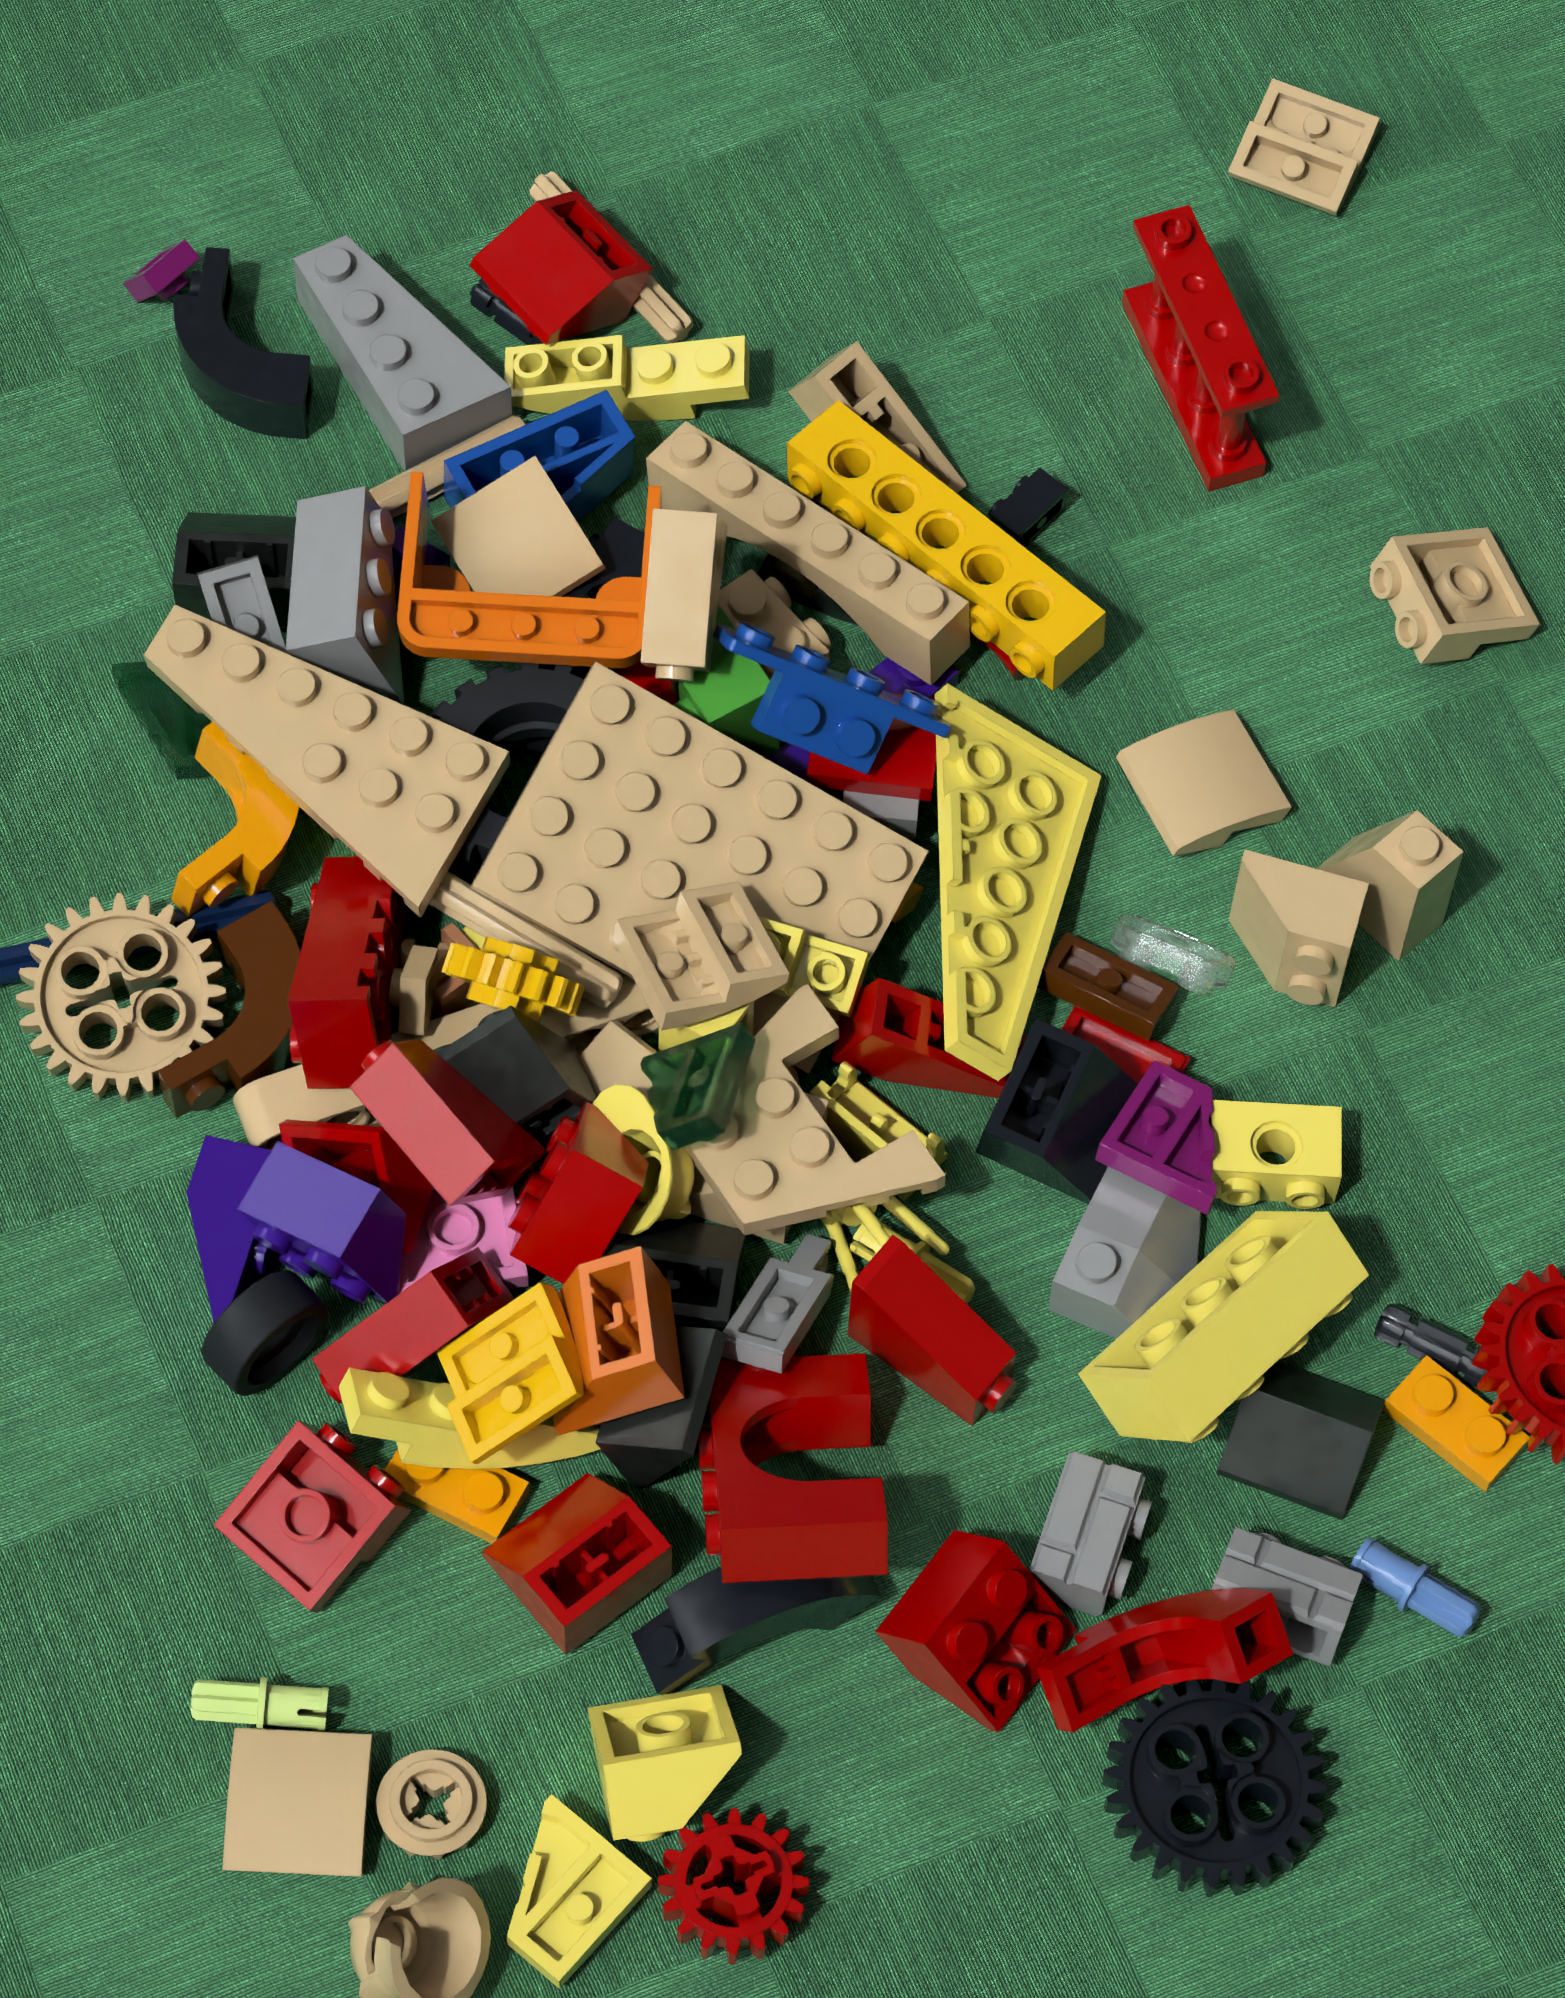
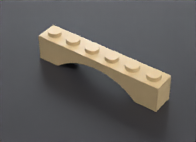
M685 421L646 458L648 484L651 486H661L662 509L717 513L727 525L728 537L736 538L761 548L808 578L843 608L864 630L883 655L929 685H932L970 647L969 601L689 422Z

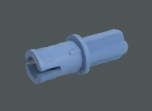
M1371 1537L1364 1541L1350 1564V1570L1363 1574L1361 1581L1375 1587L1398 1602V1610L1405 1613L1410 1608L1457 1637L1467 1635L1479 1618L1481 1612L1480 1605L1431 1576L1430 1566L1423 1563L1418 1567L1393 1553Z

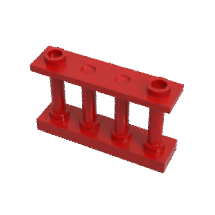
M1190 204L1133 220V229L1154 272V281L1123 290L1122 306L1207 491L1211 492L1263 477L1266 461L1245 418L1246 411L1278 403L1280 395Z

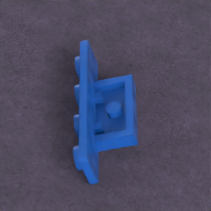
M740 622L737 631L717 624L713 636L727 650L775 669L750 723L759 732L865 774H868L894 718L943 738H947L952 726L936 714L940 705L920 693L905 689L902 697H898L882 690L885 682L866 671L851 667L848 674L844 675L828 668L831 660L812 649L796 645L793 652L790 653L773 646L775 640L773 635L748 623Z

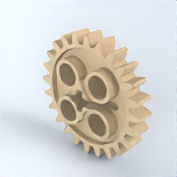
M117 893L113 909L104 911L100 902L94 896L90 898L89 902L90 916L82 919L75 910L68 907L65 911L70 927L63 931L50 923L44 926L52 943L49 948L30 944L29 952L34 960L39 963V967L20 968L19 975L23 982L34 987V989L16 994V1001L19 1007L35 1010V1012L25 1016L19 1022L23 1033L42 1032L33 1040L30 1048L34 1056L44 1055L53 1051L46 1065L51 1076L62 1072L67 1067L70 1068L68 1085L71 1090L76 1091L88 1078L92 1080L95 1099L101 1100L109 1084L117 1086L122 1102H128L132 1084L140 1083L146 1095L152 1098L155 1096L154 1079L159 1077L158 1070L192 1052L195 1046L201 1047L212 1041L213 1038L205 1031V1027L224 1026V1015L218 1010L211 1008L210 1005L227 1000L226 988L208 984L224 974L221 962H202L214 950L210 938L191 943L197 931L196 922L191 918L175 927L176 912L173 905L168 904L158 916L152 915L149 896L143 895L136 910H128L123 894ZM141 946L154 947L162 953L158 964L146 971L131 968L127 964L129 955ZM79 964H89L100 971L95 983L86 989L72 988L65 983L67 973ZM169 978H175L178 981L177 985L173 988H154ZM126 986L130 994L131 1005L119 1009L114 1000L115 994L113 989ZM167 1005L175 1008L180 1013L175 1025L164 1031L150 1029L145 1024L147 1014L157 1006ZM73 1006H91L77 1016L70 1017L66 1013ZM105 1023L117 1030L115 1040L104 1049L89 1048L83 1043L85 1032L95 1024Z

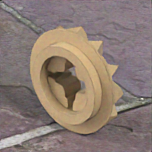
M434 1749L414 1752L397 1761L384 1775L376 1798L377 1816L387 1840H391L402 1848L409 1857L417 1854L431 1856L436 1860H439L444 1854L457 1849L465 1850L477 1831L483 1828L487 1805L485 1787L475 1768L465 1759L454 1753ZM415 1785H418L423 1793L427 1791L433 1798L440 1797L442 1794L447 1796L450 1793V1797L444 1802L447 1825H444L441 1820L437 1821L430 1814L420 1819L418 1817L414 1819V1815L420 1809Z

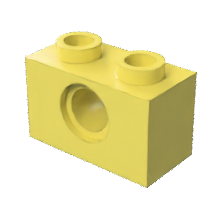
M1212 1100L1213 1113L1210 1127L1214 1131L1215 1153L1212 1159V1181L1217 1186L1215 1198H1221L1225 1203L1237 1206L1251 1205L1258 1201L1286 1202L1289 1206L1298 1209H1313L1323 1204L1334 1205L1342 1178V1107ZM1275 1152L1283 1156L1287 1162L1279 1165L1270 1164L1264 1161L1259 1154Z

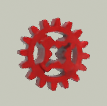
M731 1808L728 1822L724 1825H718L715 1818L709 1812L702 1815L703 1832L699 1835L686 1827L679 1830L678 1841L683 1852L666 1849L663 1854V1866L672 1874L658 1876V1893L673 1898H670L662 1905V1916L664 1921L682 1919L677 1929V1940L684 1944L695 1936L701 1939L700 1957L708 1959L716 1946L726 1948L728 1963L736 1964L740 1948L749 1947L752 1954L760 1960L765 1958V1939L769 1936L783 1946L789 1941V1929L784 1920L801 1923L803 1920L805 1906L794 1898L808 1895L809 1878L794 1874L804 1867L805 1856L803 1851L785 1853L784 1851L789 1844L790 1832L783 1828L772 1836L765 1833L766 1815L762 1813L756 1816L751 1826L741 1824L738 1808ZM735 1845L748 1847L759 1853L752 1854L748 1851L735 1847ZM705 1855L707 1858L705 1873L693 1878V1884L686 1886L693 1866ZM733 1877L737 1885H745V1893L734 1895L733 1890L729 1886L722 1887V1879ZM780 1886V1894L775 1905L762 1918L759 1905L762 1898L773 1894L774 1888ZM714 1917L732 1925V1927L718 1925L708 1919Z

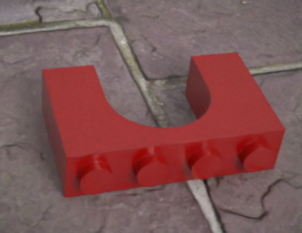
M865 1353L792 1357L782 1374L735 1360H720L701 1428L708 1429H701L698 1437L699 1470L712 1469V1471H701L703 1512H716V1514H705L707 1556L720 1555L722 1583L888 1575V1520L882 1477L797 1481L771 1475L757 1467L758 1464L771 1457L792 1451L871 1447V1393Z

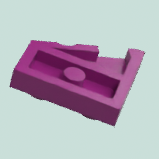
M1154 1060L1100 1142L1095 1160L1208 1215L1217 1193L1216 1183L1212 1181V1159L1215 1153L1214 1131L1210 1127L1213 1113L1212 1088Z

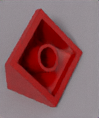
M286 1119L279 1123L283 1144L372 1184L386 1193L406 1213L402 1255L413 1250L433 1186L383 1127Z

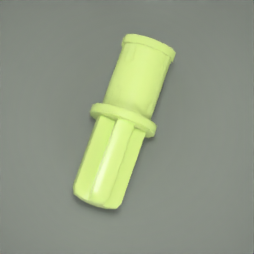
M261 1677L260 1684L199 1679L195 1681L192 1688L191 1715L192 1718L203 1721L256 1724V1729H263L264 1725L325 1731L329 1687L313 1688L267 1684L268 1677Z

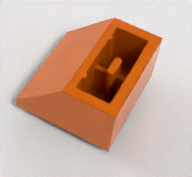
M638 1246L579 1264L557 1295L564 1309L576 1345L583 1378L584 1395L553 1415L554 1429L559 1435L685 1398L670 1283L645 1250Z

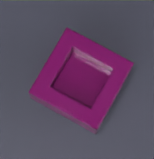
M184 239L164 248L126 280L123 285L137 303L156 294L163 301L176 293L190 280L184 271L200 257Z

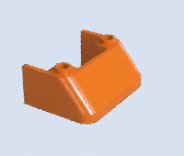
M411 472L397 612L398 630L403 644L416 655L433 658L592 667L597 662L606 668H626L638 663L641 660L652 515L653 508L662 509L661 486L648 485L641 577H618L612 579L601 587L596 598L593 599L470 591L468 581L459 571L447 566L425 565L430 511L423 472Z

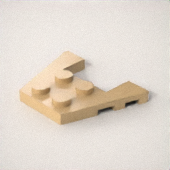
M808 984L800 987L674 1123L675 1137L685 1146L695 1166L744 1236L827 1217L826 1211L862 1202L865 1207L890 1202V1196L919 1189H921L922 1194H927L945 1187V1173L914 1130L860 1161L853 1162L787 1068L839 1039V1026Z

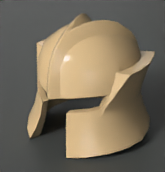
M438 1878L421 1887L409 1881L403 1889L394 1890L382 1895L366 1906L359 1915L352 1917L348 1921L351 1931L350 1957L353 1968L361 1981L358 1995L360 1998H470L482 1978L488 1961L491 1942L489 1917L481 1898L473 1887L457 1878Z

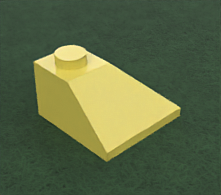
M722 1685L588 1707L605 1810L613 1841L626 1838L636 1842L651 1841L661 1837L666 1831L682 1829L742 1755L740 1739Z

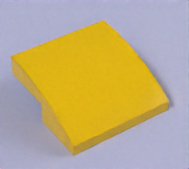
M542 1282L436 1351L456 1397L446 1406L470 1462L477 1465L584 1395L580 1361L567 1317L555 1287Z

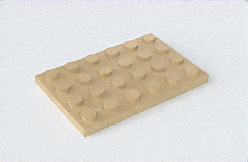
M595 662L580 686L470 888L634 979L612 939L617 919L676 909L680 891L739 881L759 917L803 929L810 936L868 952L870 957H872L924 861L928 850ZM770 992L754 1000L753 1035L749 1041L754 1038L789 998ZM828 1011L833 1020L837 1022L840 1014ZM821 1050L794 1064L793 1066L796 1068V1071L803 1075L809 1074Z

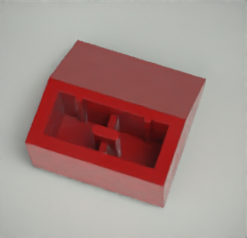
M577 190L536 201L477 253L469 265L488 285L491 292L501 298L526 324L527 329L545 345L625 321L653 269Z
M587 1101L575 1120L564 1116L559 1122L546 1147L549 1154L540 1171L533 1168L525 1179L515 1199V1203L518 1206L508 1224V1228L516 1231L510 1256L562 1284H565L579 1264L601 1258L641 1192L649 1164L599 1108Z
M586 1473L482 1551L483 1558L565 1655L672 1575L671 1544L628 1495L589 1473Z
M953 1530L875 1632L912 1676L989 1730L999 1732L1040 1677L1036 1667L1056 1657L1076 1631V1628L1005 1541Z

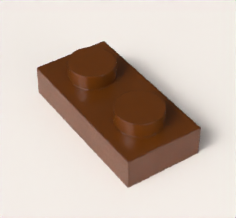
M1067 932L1045 961L1037 988L1147 1041H1150L1173 1006L1180 987Z

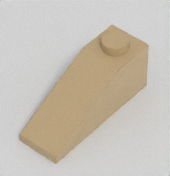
M857 341L830 356L788 391L811 422L839 400L955 493H958L966 486V483Z

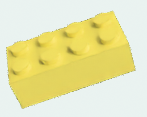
M1255 1211L1081 1370L1078 1375L1119 1436L1187 1443L1196 1442L1206 1437L1217 1427L1219 1423L1218 1416L1236 1400L1249 1396L1264 1382L1263 1374L1274 1363L1300 1350L1309 1339L1307 1333L1319 1321L1345 1308L1353 1298L1351 1292L1369 1274L1329 1212Z

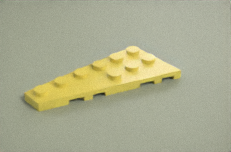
M947 683L935 693V702L940 705L936 714L952 726L947 738L936 735L944 1047L946 1052L999 1081L1012 1071L1102 775Z

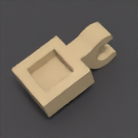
M408 938L401 943L400 968H394L389 991L390 1006L399 1007V1033L424 1036L435 1009L433 992L437 988L439 981L446 976L445 973L441 972L449 950V946L446 943H439L438 948L415 945V939Z

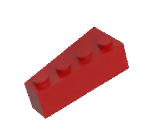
M358 856L325 857L319 882L313 883L311 887V913L288 997V1005L293 1022L290 1030L291 1059L293 1063H302L308 1089L349 1088L365 1072L361 1066L365 1057L383 1042L391 1040L395 1007L389 1004L390 983L394 968H400V947L404 941L408 906L405 904L404 898L386 881H380L364 867L361 858Z

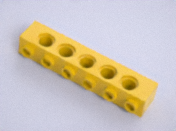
M839 400L787 442V477L795 491L809 500L814 499L840 520L969 601L970 631L978 639L984 642L991 641L1010 656L1014 666L1026 677H1036L1053 691L1104 646L1105 610ZM892 511H899V512H902V513H890V512H892ZM942 546V547H947V548L937 549V548H933V547ZM978 582H990L992 584L984 585ZM1031 617L1036 618L1038 620L1028 621L1022 618Z

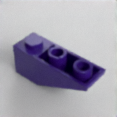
M205 1135L187 1189V1197L214 1324L219 1315L231 1302L251 1286L255 1273L264 1275L267 1271L272 1249L266 1247L252 1236L256 1226L240 1213L237 1208L272 1150Z

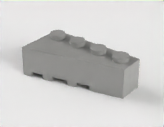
M347 235L293 258L297 300L403 471L512 416L511 386Z

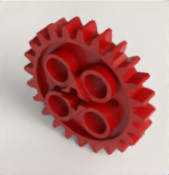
M1549 1264L1539 1278L1530 1270L1526 1271L1516 1285L1508 1283L1500 1292L1496 1301L1493 1300L1482 1316L1485 1322L1474 1336V1341L1482 1347L1472 1359V1365L1489 1370L1479 1381L1477 1388L1480 1391L1497 1392L1498 1397L1488 1409L1490 1414L1509 1412L1513 1417L1505 1432L1510 1436L1525 1429L1531 1434L1527 1450L1532 1453L1545 1442L1551 1445L1552 1462L1558 1464L1565 1456V1277L1563 1279L1554 1264ZM1538 1327L1545 1329L1554 1339L1545 1336ZM1542 1386L1551 1389L1559 1399L1547 1394Z

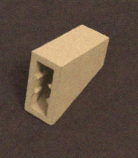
M653 508L641 663L646 667L656 668L655 679L693 682L694 671L710 672L714 643L713 633L716 627L727 537V525L717 513Z
M1416 810L1354 836L1316 869L1369 883L1358 924L1394 958L1400 961L1443 924L1464 851L1421 812Z

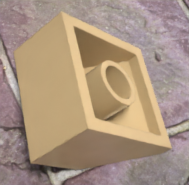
M1244 850L1229 922L1274 991L1288 994L1291 999L1302 1004H1325L1335 1007L1369 883Z

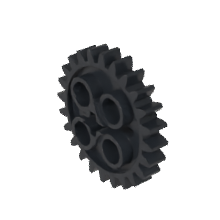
M1197 1680L1186 1681L1184 1695L1178 1696L1169 1685H1161L1158 1694L1160 1707L1141 1697L1137 1702L1135 1710L1140 1722L1123 1717L1117 1732L1125 1742L1110 1741L1106 1757L1119 1766L1104 1769L1102 1785L1118 1791L1106 1797L1104 1810L1107 1813L1113 1814L1125 1813L1116 1823L1113 1834L1115 1838L1136 1836L1137 1839L1132 1847L1130 1859L1134 1862L1151 1853L1156 1858L1152 1872V1878L1155 1880L1163 1876L1170 1868L1179 1871L1177 1879L1178 1891L1184 1892L1193 1876L1202 1878L1206 1897L1213 1896L1219 1879H1227L1235 1896L1241 1895L1247 1874H1251L1254 1880L1263 1888L1268 1886L1272 1876L1269 1863L1271 1862L1280 1870L1288 1873L1295 1861L1290 1848L1307 1852L1312 1841V1836L1303 1827L1318 1828L1324 1812L1310 1803L1324 1800L1327 1784L1310 1778L1321 1773L1325 1763L1324 1757L1304 1756V1753L1311 1747L1315 1735L1313 1731L1293 1734L1291 1729L1295 1723L1298 1711L1293 1708L1279 1716L1273 1713L1272 1708L1276 1693L1272 1690L1265 1694L1258 1702L1250 1699V1680L1240 1684L1235 1694L1226 1692L1225 1681L1213 1680L1210 1691H1202ZM1197 1729H1205L1208 1733L1211 1745L1210 1760L1215 1783L1217 1786H1226L1221 1801V1810L1229 1832L1233 1836L1231 1841H1224L1220 1835L1214 1787L1210 1783H1203L1208 1762L1202 1743L1196 1734ZM1230 1736H1242L1254 1744L1257 1752L1248 1757H1238L1231 1754L1225 1748L1223 1740ZM1164 1748H1176L1188 1757L1190 1764L1182 1769H1171L1164 1766L1158 1760L1156 1753ZM1247 1800L1260 1801L1270 1809L1273 1817L1265 1822L1251 1821L1241 1813L1238 1805ZM1181 1812H1190L1197 1815L1204 1822L1206 1829L1198 1834H1186L1174 1826L1171 1818Z

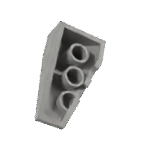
M1108 1167L1077 1226L1052 1281L1048 1310L1118 1338L1198 1264L1201 1212Z

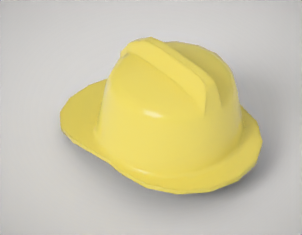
M615 1084L601 1091L592 1105L598 1107L649 1162L644 1186L617 1231L620 1234L637 1235L649 1229L654 1222L687 1217L691 1213L689 1196L694 1181V1162L685 1146L677 1139L663 1132L656 1112L648 1098L635 1087Z

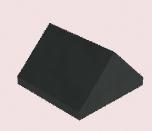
M676 1326L685 1398L601 1423L595 1443L631 1485L643 1489L694 1455L727 1338L726 1333L717 1329Z
M1276 1362L1263 1374L1264 1382L1255 1392L1241 1400L1216 1474L1342 1520L1385 1401Z

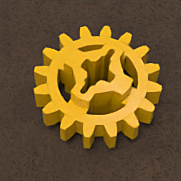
M486 936L482 950L458 943H451L441 971L448 976L471 983L466 996L467 999L499 1011L513 1006L539 1023L545 1008L566 1015L576 1016L585 989L579 983L556 975L560 960Z

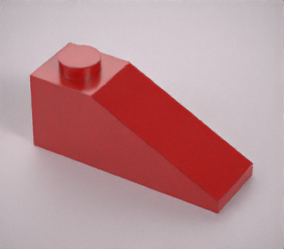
M877 978L860 990L851 1018L840 1015L837 1021L839 1039L834 1042L832 1061L840 1064L847 1061L858 1071L884 1081L999 1098L1010 1075L1008 1073L997 1081L946 1052L944 1047L943 1002L882 978ZM1024 1034L1022 1035L1014 1064L1027 1039V1036Z

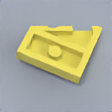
M551 1794L543 1805L542 1819L533 1851L529 1855L520 1898L515 1905L509 1926L507 1945L560 1989L652 1887V1878Z

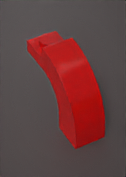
M1228 1588L1180 1595L1153 1602L1111 1617L1074 1635L1077 1642L1076 1646L1041 1664L1036 1669L1058 1730L1073 1733L1142 1694L1161 1688V1685H1171L1198 1679H1214L1243 1684L1292 1656L1293 1651L1272 1592L1247 1588Z

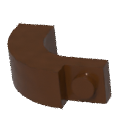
M273 901L266 903L217 931L221 960L243 991L245 999L238 1017L225 1032L158 1070L163 1099L176 1119L191 1110H205L218 1102L226 1090L233 1088L237 1092L240 1088L254 1080L286 1070L292 1062L290 1030L293 1022L288 1005V997L300 950L292 930Z

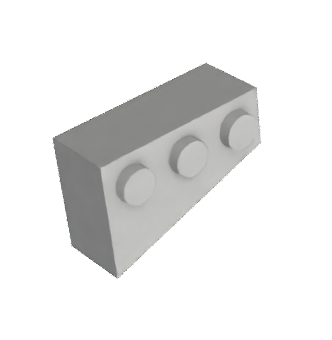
M366 486L297 500L286 652L293 657L404 705L392 554L395 529L389 511L386 508H380Z

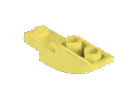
M622 335L561 341L548 345L543 343L505 348L504 381L511 386L512 406L535 412L552 414L607 390L625 421L692 419L696 416V404L749 399L750 348L745 335L627 348Z
M349 1367L339 1385L350 1433L396 1441L401 1463L460 1469L508 1468L542 1464L601 1450L595 1443L601 1423L559 1435L554 1429L553 1416H551L477 1465L470 1462L446 1404L456 1398L449 1383L439 1384L400 1377L388 1372L378 1373Z

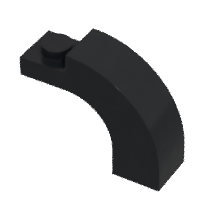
M206 247L202 271L193 270L191 275L190 296L174 294L173 311L178 350L187 380L208 407L239 427L269 436L307 439L314 392L310 355L274 353L259 350L245 344L232 333L228 327L234 287L230 249Z
M720 1566L666 1597L665 1602L668 1609L636 1630L631 1636L657 1694L676 1693L731 1654L754 1642L796 1629L833 1630L881 1597V1593L872 1575L722 1583Z

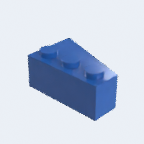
M605 390L444 460V498L449 507L452 508L528 459L536 456L578 523L633 474L635 436L609 392Z

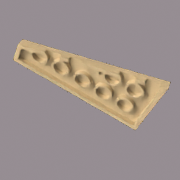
M177 605L173 606L144 653L149 669L198 714L203 713L226 734L227 740L243 755L247 753L266 771L267 777L334 839L339 838L363 860L364 867L380 881H386L404 898L405 904L420 918L422 917L511 763L509 751Z

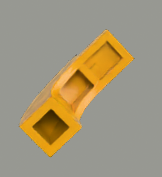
M213 722L203 728L194 758L219 782L229 795L236 812L237 824L226 836L179 871L171 900L187 917L204 904H207L210 908L216 907L235 890L237 885L248 896L256 895L273 877L282 861L299 810V806L267 777L266 771L247 753L243 755L227 740L226 734Z

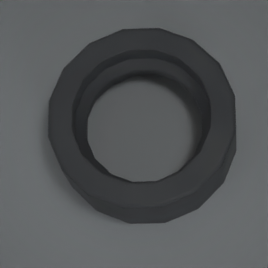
M289 1270L271 1273L247 1288L219 1315L208 1331L201 1348L203 1360L234 1393L248 1396L261 1392L289 1373L312 1350L323 1334L328 1322V1306L296 1273Z

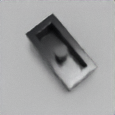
M1039 467L1030 477L1027 475L1022 477L1015 485L1013 493L1005 500L999 499L991 507L988 517L1003 531L1026 547L1066 510L1068 488Z

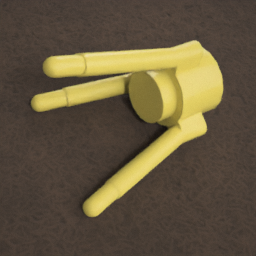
M890 1196V1202L882 1204L940 1255L948 1254L950 1250L949 1245L895 1196ZM862 1202L826 1211L827 1217L820 1218L829 1232L850 1292L852 1281L858 1273L842 1224L857 1226L863 1223L869 1233L882 1247L890 1236L874 1214L877 1205L865 1207Z

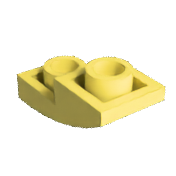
M759 917L790 973L787 983L773 990L772 993L790 998L800 987L808 984L827 1011L851 1018L871 958L868 952L810 936L803 929Z

